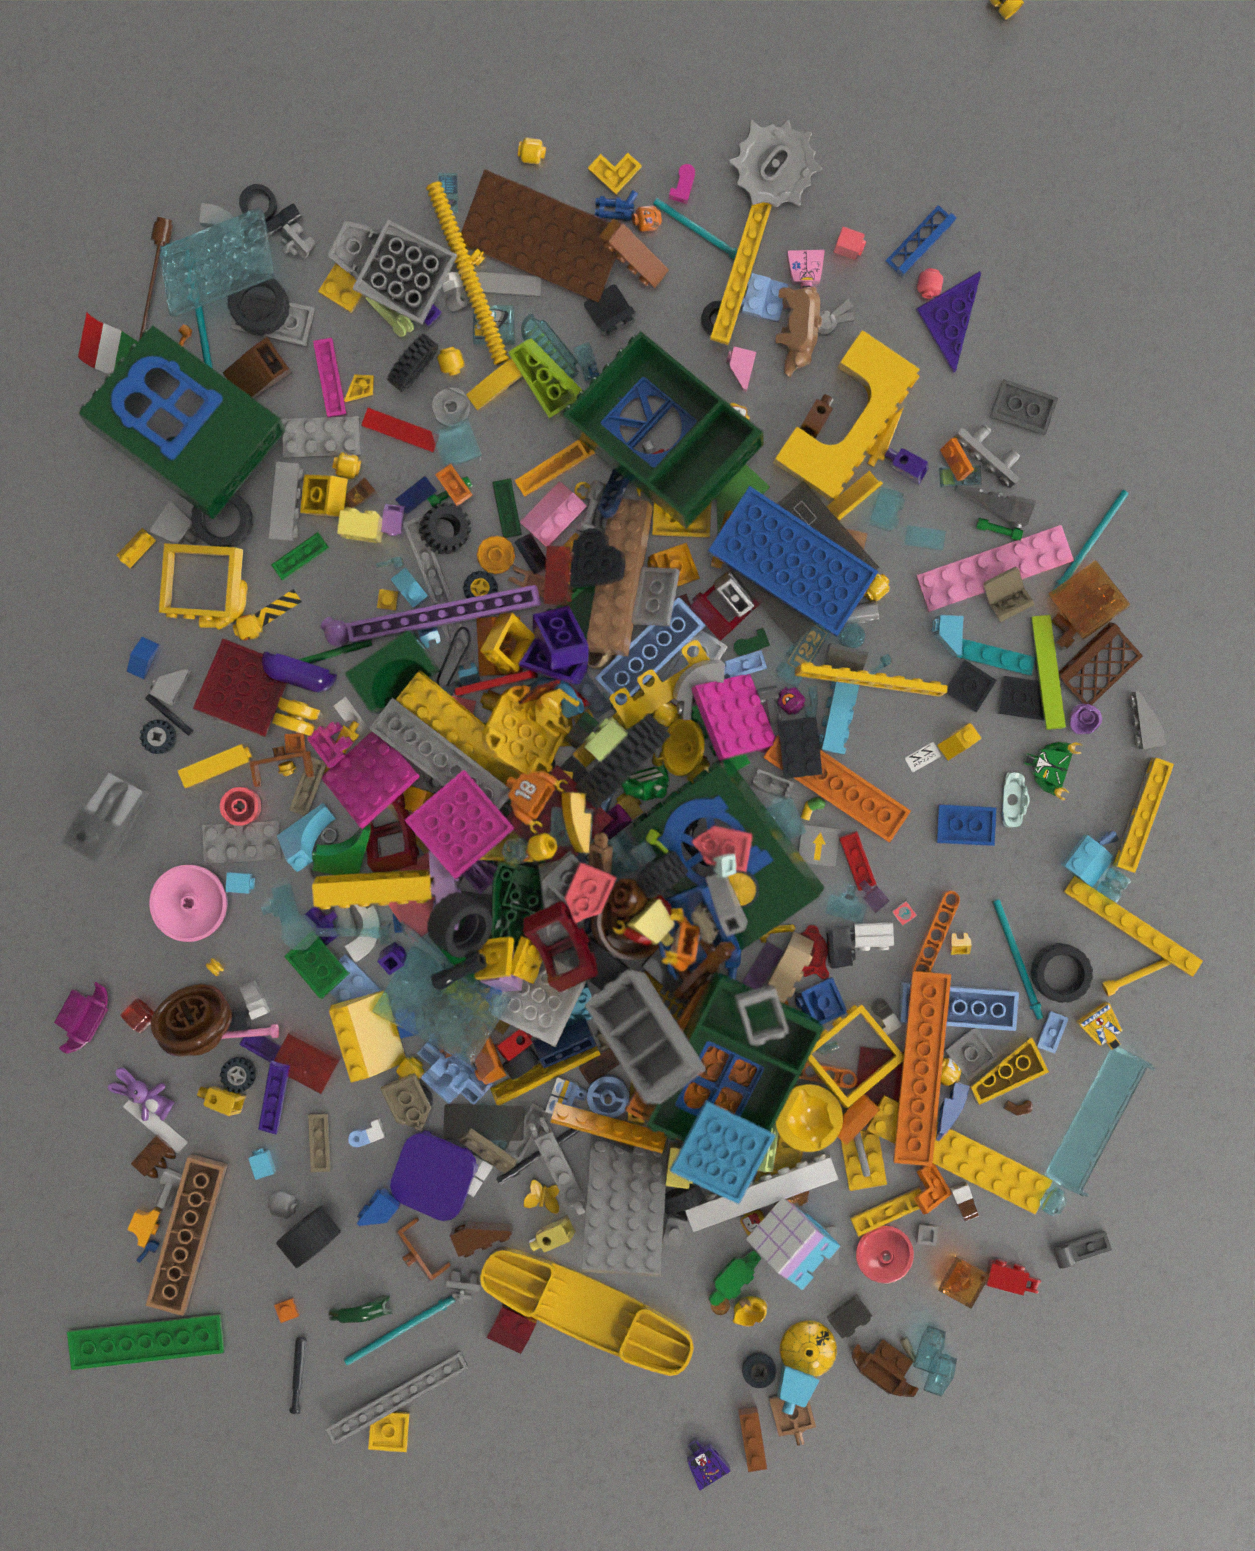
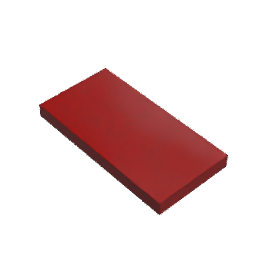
M532 670L458 687L455 689L456 696L493 689L538 678V673Z

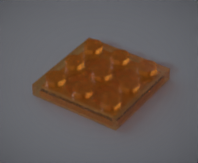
M1096 560L1048 594L1082 640L1131 607V604Z

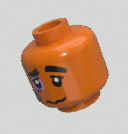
M640 206L636 209L635 214H632V223L641 232L655 231L658 225H661V212L655 206Z

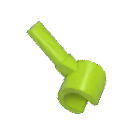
M651 829L646 837L647 842L654 844L664 854H667L668 850L657 840L659 833Z

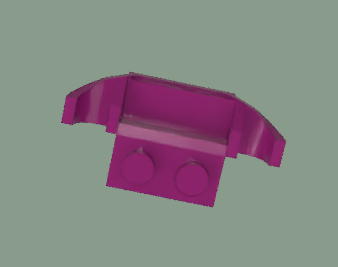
M97 982L94 983L95 991L92 996L88 995L86 997L79 991L72 989L54 1021L56 1025L68 1032L66 1036L69 1039L64 1045L59 1047V1050L65 1054L75 1052L88 1042L90 1043L108 1011L107 991L105 987Z

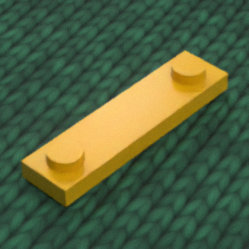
M917 1187L851 1217L850 1220L857 1235L861 1236L920 1209L914 1197L922 1192L921 1188Z

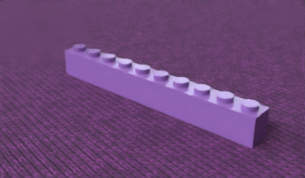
M532 585L346 623L350 642L358 643L403 634L409 629L411 631H418L541 606L538 586Z

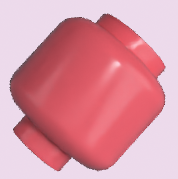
M927 268L919 274L917 291L922 294V297L932 299L933 296H938L941 293L943 276L940 274V271Z

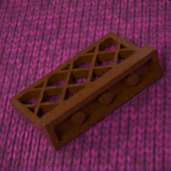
M1109 622L1058 671L1059 680L1066 685L1082 704L1093 705L1143 655L1120 631L1116 623ZM1118 635L1122 639L1121 647H1112V639ZM1102 649L1108 650L1107 661L1098 660V654ZM1112 650H1121V661H1111ZM1125 650H1132L1136 656L1131 661H1124ZM1087 663H1094V674H1084ZM1098 663H1107V674H1097ZM1111 663H1120V671L1117 674H1111ZM1074 676H1080V687H1073L1069 681ZM1084 676H1094L1093 687H1084ZM1097 676L1107 677L1104 687H1097ZM1083 690H1093V696L1088 702L1083 698Z

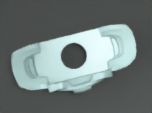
M1017 772L1006 773L1003 786V825L1012 828L1022 824L1023 815H1026L1030 802L1028 787L1025 786V778ZM1011 794L1017 797L1015 805H1009L1007 802V798Z

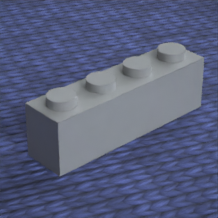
M276 462L269 528L270 540L294 542V538L298 537L296 519L300 518V507L297 506L298 500L302 498V488H299L300 480L303 481L304 469H301L300 464Z

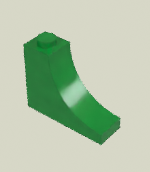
M371 822L363 829L360 827L352 837L341 843L333 845L317 844L315 852L312 851V871L333 875L360 873L370 835Z

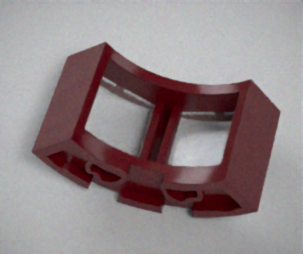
M731 568L729 570L754 599L752 610H755L771 595V593L735 569ZM714 584L704 594L699 592L692 599L694 603L689 607L720 641L751 613L749 610L741 617H738L722 598V595L720 596L715 590Z
M403 793L371 821L366 850L367 865L373 873L390 872L417 865L419 848L416 845L415 832L405 821L410 814L405 809L406 804Z
M562 900L524 918L523 932L534 944L543 960L550 987L561 993L598 975L594 953H590L587 943L590 941L583 927L579 928L577 923L574 922L569 907Z

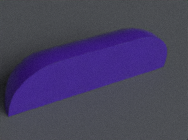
M267 651L263 653V669L268 676L275 680L317 693L329 690L336 681L337 674L329 673L330 670L278 653L276 655Z

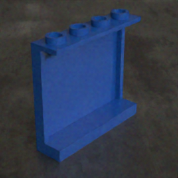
M708 883L665 898L672 909H682L683 916L686 917L689 923L698 927L699 925L693 922L691 914H693L699 902L702 901L704 905L707 904L719 930L712 943L717 948L720 943L732 942L736 949L731 953L732 956L730 958L731 960L739 958L742 952L734 934L726 935L719 920ZM673 920L675 925L669 931L672 937L680 926L677 920ZM660 941V954L663 958H665L664 951L669 952L670 945L665 946ZM699 944L696 960L688 966L690 971L696 970L707 958L706 953ZM667 964L669 974L673 975L675 980H678L680 975L674 969L675 967Z

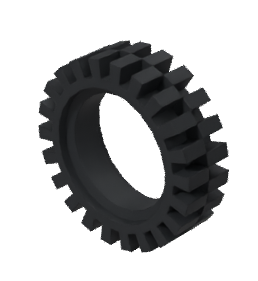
M426 334L420 335L408 346V349H405L403 355L398 358V361L395 362L394 367L387 376V381L400 392L408 389L415 379H418L420 374L424 372L425 367L430 364L429 362L434 358L433 356L436 354L439 345Z

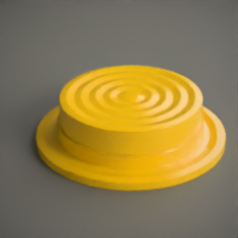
M804 1084L793 1088L776 1121V1127L781 1138L792 1148L804 1152H815L826 1148L837 1138L842 1128L843 1113L838 1100L829 1090L814 1084Z

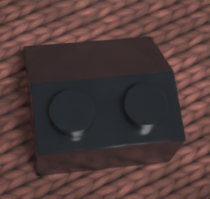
M849 926L825 927L828 946V966L831 969L852 966L853 961L856 960L855 949L851 947V942L854 941V931L850 930Z

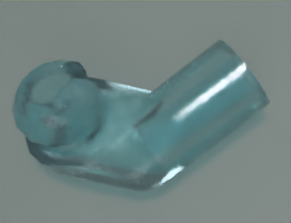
M837 1041L828 1044L824 1043L816 1051L825 1055L839 1050Z

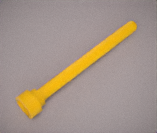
M1162 959L1116 981L1107 980L1102 983V987L1109 997L1116 994L1115 991H1118V988L1164 968L1171 963Z

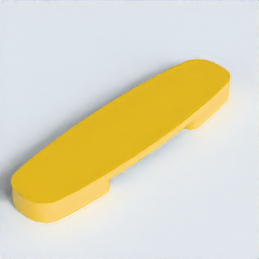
M505 1246L491 1251L485 1260L480 1276L481 1285L485 1292L526 1317H533L579 1341L616 1355L626 1363L668 1376L678 1375L683 1372L692 1357L694 1350L693 1340L687 1329L650 1306L601 1281L553 1261Z

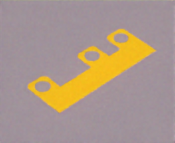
M693 640L682 648V653L689 665L664 682L660 681L652 669L637 678V682L645 694L637 700H633L626 688H621L610 696L611 703L628 729L641 721L648 713L651 714L656 711L660 705L674 699L675 685L685 670L698 662L710 660L699 641ZM692 645L699 648V653L696 657H689L687 654V649ZM646 675H652L655 679L654 684L650 687H646L643 684V678ZM619 693H624L627 696V701L623 705H618L615 702V697Z

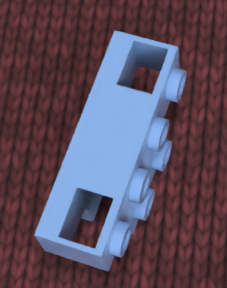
M432 1036L417 1053L431 1066L421 1079L448 1104L461 1093L474 1105L484 1096L493 1083L485 1085L482 1080L478 1081L474 1071L477 1068L460 1053L445 1058L443 1052L440 1053L438 1050L436 1036Z

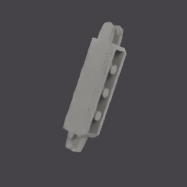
M541 1117L539 1122L544 1130L537 1132L533 1122L528 1124L533 1133L534 1141L567 1207L571 1208L574 1206L578 1215L586 1212L582 1204L585 1201L583 1191L551 1127H548L545 1119Z

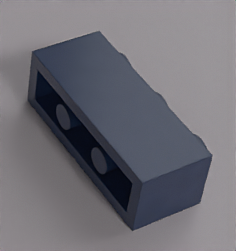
M586 1019L575 1021L573 1024L564 1027L556 1046L539 1038L532 1041L544 1068L597 1046Z

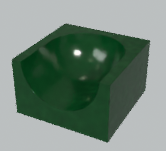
M409 629L344 674L370 713L378 714L383 711L392 698L395 700L420 670L429 678L441 670L416 633Z

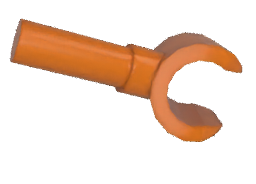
M185 324L178 330L183 335L178 343L181 346L192 335V329Z

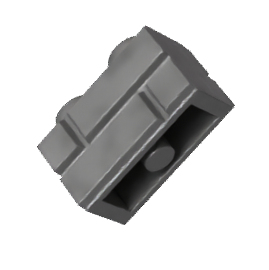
M727 571L714 581L715 590L720 596L722 595V598L738 617H741L754 607L753 598L730 571Z

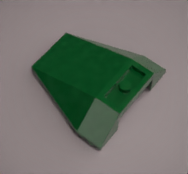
M499 861L492 879L491 915L493 925L491 928V939L511 937L514 939L513 945L518 946L521 937L527 938L523 932L524 918L543 910L539 869L513 861Z

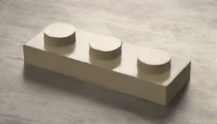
M313 757L311 759L314 775L313 777H307L304 768L289 808L290 811L303 816L310 812L327 766L324 761Z
M328 1113L309 1114L311 1172H330Z
M472 1128L461 1136L460 1143L479 1155L483 1160L495 1166L499 1171L506 1174L516 1165L517 1160Z

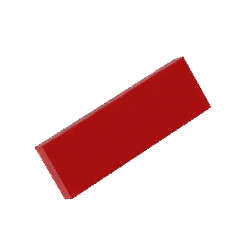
M854 831L838 837L858 891L877 885L858 832Z

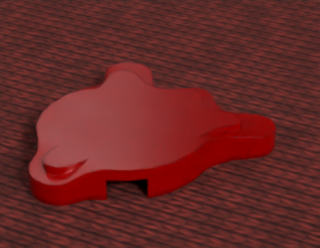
M811 924L803 932L799 933L814 941L810 953L813 958L808 967L804 965L802 969L804 972L803 976L808 977L816 974L821 979H827L829 971L826 968L825 962L828 955V946L825 939L820 935L818 927Z

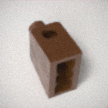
M823 394L821 400L816 399L800 429L816 439L833 410L830 406L833 398Z

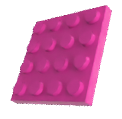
M750 674L724 679V682L714 681L691 688L719 761L766 749L774 745L775 735L763 705L760 704L761 700Z
M371 731L333 768H330L321 779L355 822L363 829L420 776L400 752Z
M465 770L461 771L405 819L406 823L455 880L515 829Z

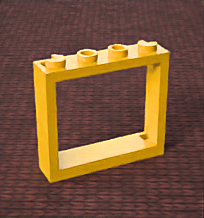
M164 543L159 613H165L166 617L177 618V615H183L184 619H195V616H201V620L213 621V617H219V621L230 622V618L238 619L243 549ZM175 553L229 556L225 611L171 608Z
M854 1004L846 1011L848 1014L843 1019L838 1017L831 1023L833 1025L828 1031L824 1029L812 1053L857 1015L861 1014L894 1056L847 1096L844 1095L812 1056V1053L807 1060V1063L844 1108L852 1105L903 1061L901 1051L862 1004L858 1006Z

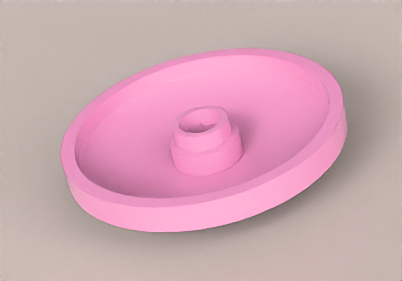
M181 865L166 871L154 884L149 900L151 916L156 926L168 937L183 942L198 941L214 933L222 924L228 905L227 894L220 879L210 870L198 865Z

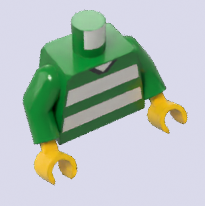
M660 752L659 758L653 753L651 761L657 768L651 767L636 771L621 785L625 794L642 801L655 798L662 799L666 796L670 783L667 769L662 764V752Z

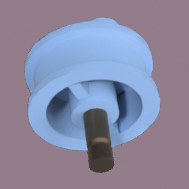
M604 1074L590 1084L587 1092L588 1106L596 1114L611 1118L620 1116L625 1111V1107L629 1102V1090L626 1083L616 1075Z

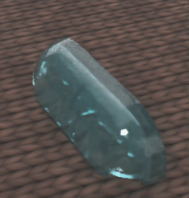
M534 314L527 315L521 325L523 340L526 341L532 338L571 379L577 376L579 371L576 368L578 363L576 358L550 325L543 319L539 321L534 318Z

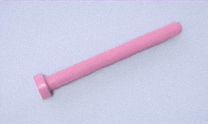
M273 1024L271 1028L226 1031L222 1039L271 1035L272 1038H278L279 1027L277 1024Z

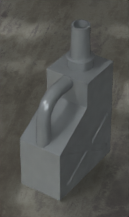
M118 772L108 773L87 806L80 808L62 844L96 862L115 858L151 790Z

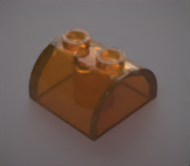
M956 1255L937 1290L972 1309L990 1274L967 1259Z

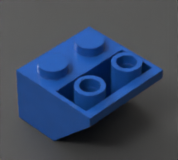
M385 1187L381 1191L377 1189L369 1200L371 1204L369 1206L365 1204L357 1215L359 1220L356 1224L365 1226L387 1223L401 1203Z

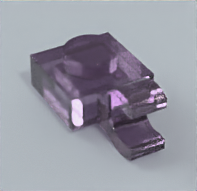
M865 880L859 884L866 893L862 897L863 900L875 913L890 901L877 885L872 889Z

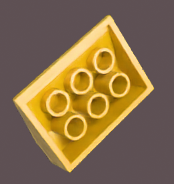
M386 990L330 1005L329 1013L351 1083L370 1078L399 1066L406 1058Z

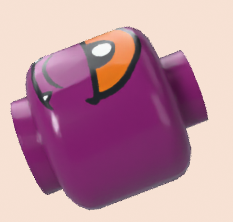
M785 687L778 693L780 698L777 703L788 715H796L806 706L804 704L806 701L805 697L796 687H791L790 689Z

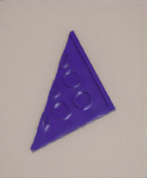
M980 271L916 308L918 315L953 373L957 370L981 277Z

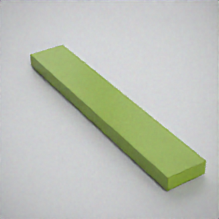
M1051 615L1032 616L1031 626L1045 730L1063 729L1066 725Z

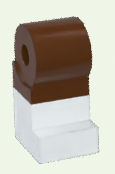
M964 1182L951 1187L950 1190L964 1222L978 1217L979 1214L968 1184Z

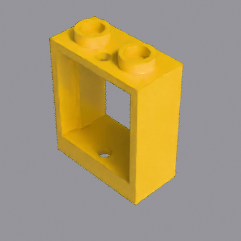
M513 613L499 614L481 652L501 673H518L520 669L519 663L535 639V635ZM507 631L518 641L510 659L499 650Z

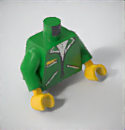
M1054 742L1045 745L1043 749H1039L1037 756L1029 753L1026 754L1024 764L1033 767L1031 775L1035 776V782L1043 791L1054 796L1056 795L1063 801L1066 800L1061 797L1062 792L1069 793L1068 790L1063 788L1064 780L1072 754H1081V752L1075 751L1077 745L1082 746L1081 743Z

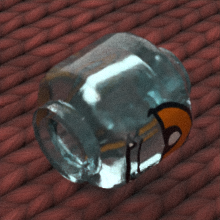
M522 838L507 840L502 848L504 859L511 864H521L528 861L530 858L527 851L528 841Z

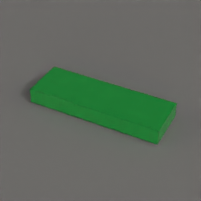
M317 532L272 563L271 566L283 581L329 549V546L320 533Z

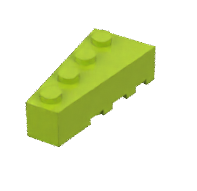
M532 338L522 342L508 352L549 418L563 411L569 404L572 405L577 400L576 397L582 389Z

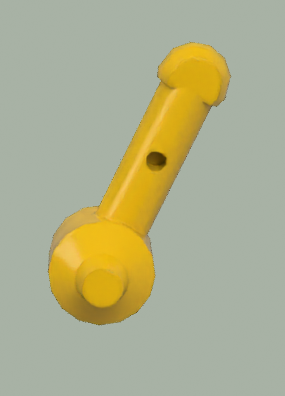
M794 924L778 925L759 939L761 943H766L770 934L794 932L796 927Z

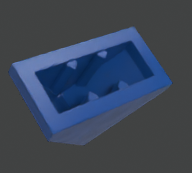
M141 637L130 653L126 672L145 680L160 644Z

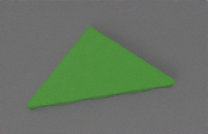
M747 465L716 496L718 534L725 511L733 512L749 486L761 494H764L770 488Z

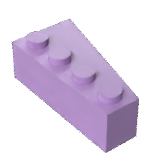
M429 850L430 877L433 878L431 893L435 897L432 907L434 909V906L448 894L461 893V888H457V881H460V876L455 880ZM460 921L458 922L454 930H458Z

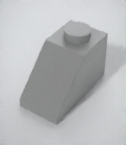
M184 669L154 679L150 686V694L169 705H174L192 671Z

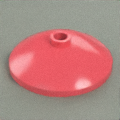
M881 1226L867 1232L860 1239L856 1250V1260L860 1270L867 1278L878 1283H892L901 1279L910 1270L914 1259L913 1246L907 1235L891 1226ZM885 1256H890L888 1261L884 1260Z

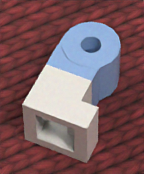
M380 1117L370 1122L372 1126L364 1129H354L348 1137L350 1145L361 1147L384 1138L386 1132Z

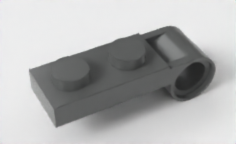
M1102 1231L1057 1246L1053 1249L1058 1267L1063 1269L1073 1266L1075 1262L1111 1251L1112 1248L1106 1231Z

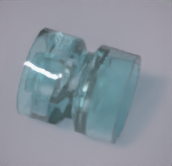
M857 624L844 626L838 635L839 643L841 646L853 649L860 647L865 641L864 629Z
M1110 867L1105 875L1106 880L1101 881L1096 890L1117 903L1123 895L1121 891L1127 889L1131 880ZM1112 880L1119 884L1117 888L1110 884Z

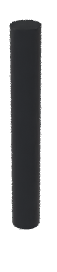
M149 693L146 696V701L185 734L190 736L193 733V729Z

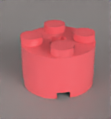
M247 787L230 789L223 795L220 801V812L225 820L232 825L242 826L250 824L258 818L261 812L260 797L257 792ZM240 801L245 805V808L241 811L240 808H237V804H240Z

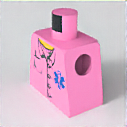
M789 250L787 252L792 285H800V289L804 287H811L812 284L820 283L825 250Z

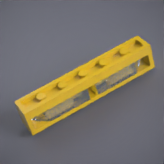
M1151 757L1113 866L1129 872H1136L1171 775L1173 763Z

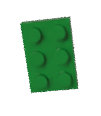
M311 931L284 956L320 999H323L350 974L315 931Z

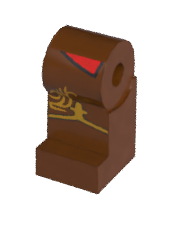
M365 477L346 493L345 510L346 508L356 509L377 493Z

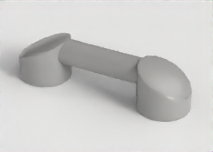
M326 828L322 831L321 838L325 842L324 845H332V843L337 841L338 834L335 829ZM313 865L309 869V875L313 879L316 876L326 875V873L312 871Z

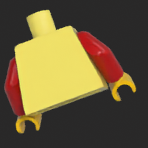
M661 895L653 898L647 897L649 901L644 909L626 924L627 928H625L622 921H617V924L621 925L622 929L617 930L613 927L616 934L624 933L625 937L645 945L650 943L658 944L661 941L665 946H669L674 941V938L669 933L675 925L670 918L672 908Z

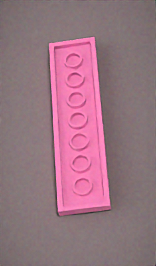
M1062 525L1022 538L1021 541L1017 540L919 574L916 578L928 612L984 593V582L1013 567L1019 569L1021 578L1024 579L1073 562L1074 559Z

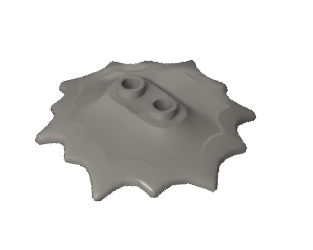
M750 120L748 136L738 144L740 149L739 156L729 160V163L737 169L739 178L736 184L749 193L752 205L762 202L769 203L776 208L783 202H791L797 206L801 205V194L806 187L811 185L812 174L823 169L814 159L816 151L809 145L812 135L811 131H796L791 127L789 120H786L780 127L775 126L773 123L766 127H761L753 120ZM779 156H782L784 158V161L779 162L777 158ZM770 171L773 176H767L765 173Z

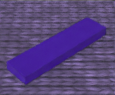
M271 1061L269 1064L258 1130L275 1135L278 1133L290 1069L289 1065Z

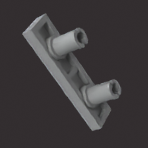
M983 424L973 436L962 427L953 437L957 438L961 447L970 452V456L974 460L980 461L989 473L995 474L1002 485L1011 488L1020 478L1010 468L1019 459V454L1011 450L1000 461L981 444L991 432L986 425Z

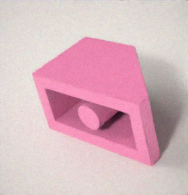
M734 347L733 352H728L726 362L730 363L729 370L741 390L746 392L756 352Z

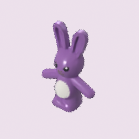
M118 1068L115 1074L126 1085L112 1082L108 1085V1090L127 1096L133 1103L142 1104L141 1119L143 1121L149 1119V1111L159 1116L161 1121H164L175 1101L158 1094L165 1088L164 1083H159L149 1090L145 1083L135 1080L126 1069Z

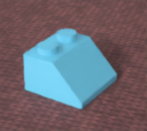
M939 615L935 617V620H932L934 636L952 656H960L962 654L964 616Z
M1083 834L1061 866L1093 887L1115 857L1090 836Z

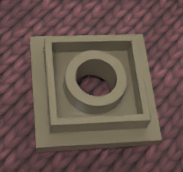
M701 901L698 903L693 914H691L693 922L701 928L700 935L703 941H707L710 944L719 930L708 905H704Z

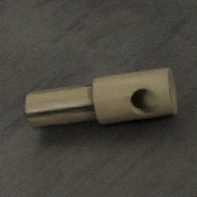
M907 1337L900 1340L902 1347L910 1359L914 1361L913 1363H917L918 1358L913 1351L910 1341Z

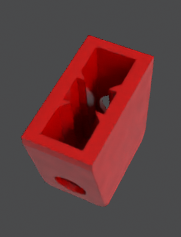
M517 1028L495 1044V1048L503 1059L509 1062L533 1043L531 1038L534 1036ZM520 1036L522 1038V1042L520 1044H517L516 1038Z

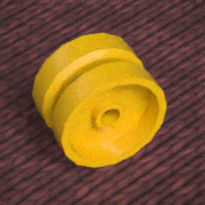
M280 697L277 707L288 712V714L276 713L272 723L312 736L315 726L304 720L305 718L317 720L320 710L294 699L291 701Z

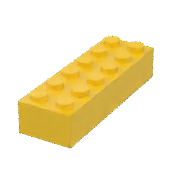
M430 869L316 876L312 883L314 907L330 909L331 906L339 905V908H348L354 904H358L359 907L370 906V903L385 906L389 905V902L408 904L409 901L426 903L432 898L431 882L433 878L430 877Z

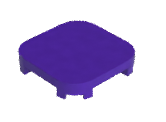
M432 1131L416 1132L403 1145L391 1178V1193L401 1204L436 1220H452L464 1208L466 1197L475 1173L478 1171L479 1164L476 1163V1159L471 1153L472 1150L461 1148L431 1134Z

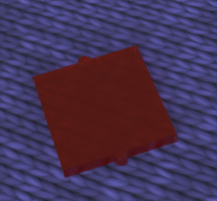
M560 680L536 686L518 701L519 705L539 699L543 693L552 691L560 684Z

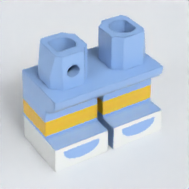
M558 1076L545 1112L553 1114L556 1102L582 1109V1107L572 1103L574 1098L584 1101L588 1091L579 1087V1083Z

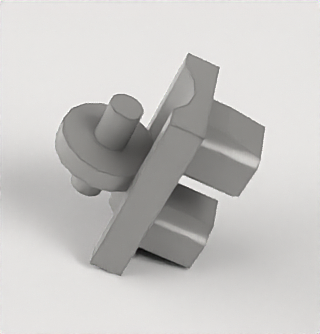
M297 222L290 226L288 224L284 225L283 231L280 234L283 237L281 243L284 245L282 252L284 254L290 252L293 256L298 254L305 260L314 247L315 241L310 236H307L304 240L299 237L303 229Z
M451 1271L445 1287L449 1290L460 1291L453 1292L452 1294L453 1298H459V1304H463L464 1299L471 1300L472 1294L465 1292L480 1293L481 1285H479L478 1274H469L468 1282L461 1283V1273Z

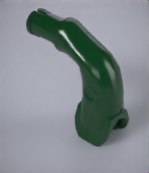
M382 1295L373 1301L352 1308L330 1309L328 1315L331 1317L329 1319L331 1321H339L340 1323H360L393 1314L391 1309L385 1308V1304L389 1302L390 1296Z

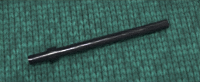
M571 1128L557 1137L559 1145L580 1132V1130ZM538 1150L515 1165L506 1174L504 1173L496 1178L498 1183L501 1185L510 1178L520 1175L522 1170L542 1157L540 1151Z

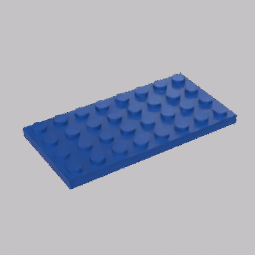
M751 486L748 487L707 551L834 636L839 635L879 572Z

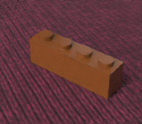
M612 219L599 236L604 242L603 246L608 251H613L616 254L614 257L622 264L625 263L627 265L626 269L633 275H637L639 277L638 281L644 286L650 285L656 288L669 271L623 223Z

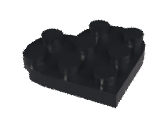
M592 528L583 530V534L577 540H574L572 546L570 586L573 588L601 586L621 581L626 567L625 554L614 546H610L608 536L601 531Z

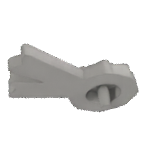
M850 299L845 300L832 313L827 310L820 312L819 316L822 317V324L820 328L818 327V333L827 335L834 331L837 323L856 320L853 316L855 311L844 314V312L854 306L850 303Z

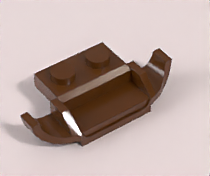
M884 1339L879 1341L872 1354L865 1352L859 1344L856 1345L852 1352V1358L860 1374L888 1394L899 1397H915L919 1388L906 1382L907 1379L904 1378L914 1361Z

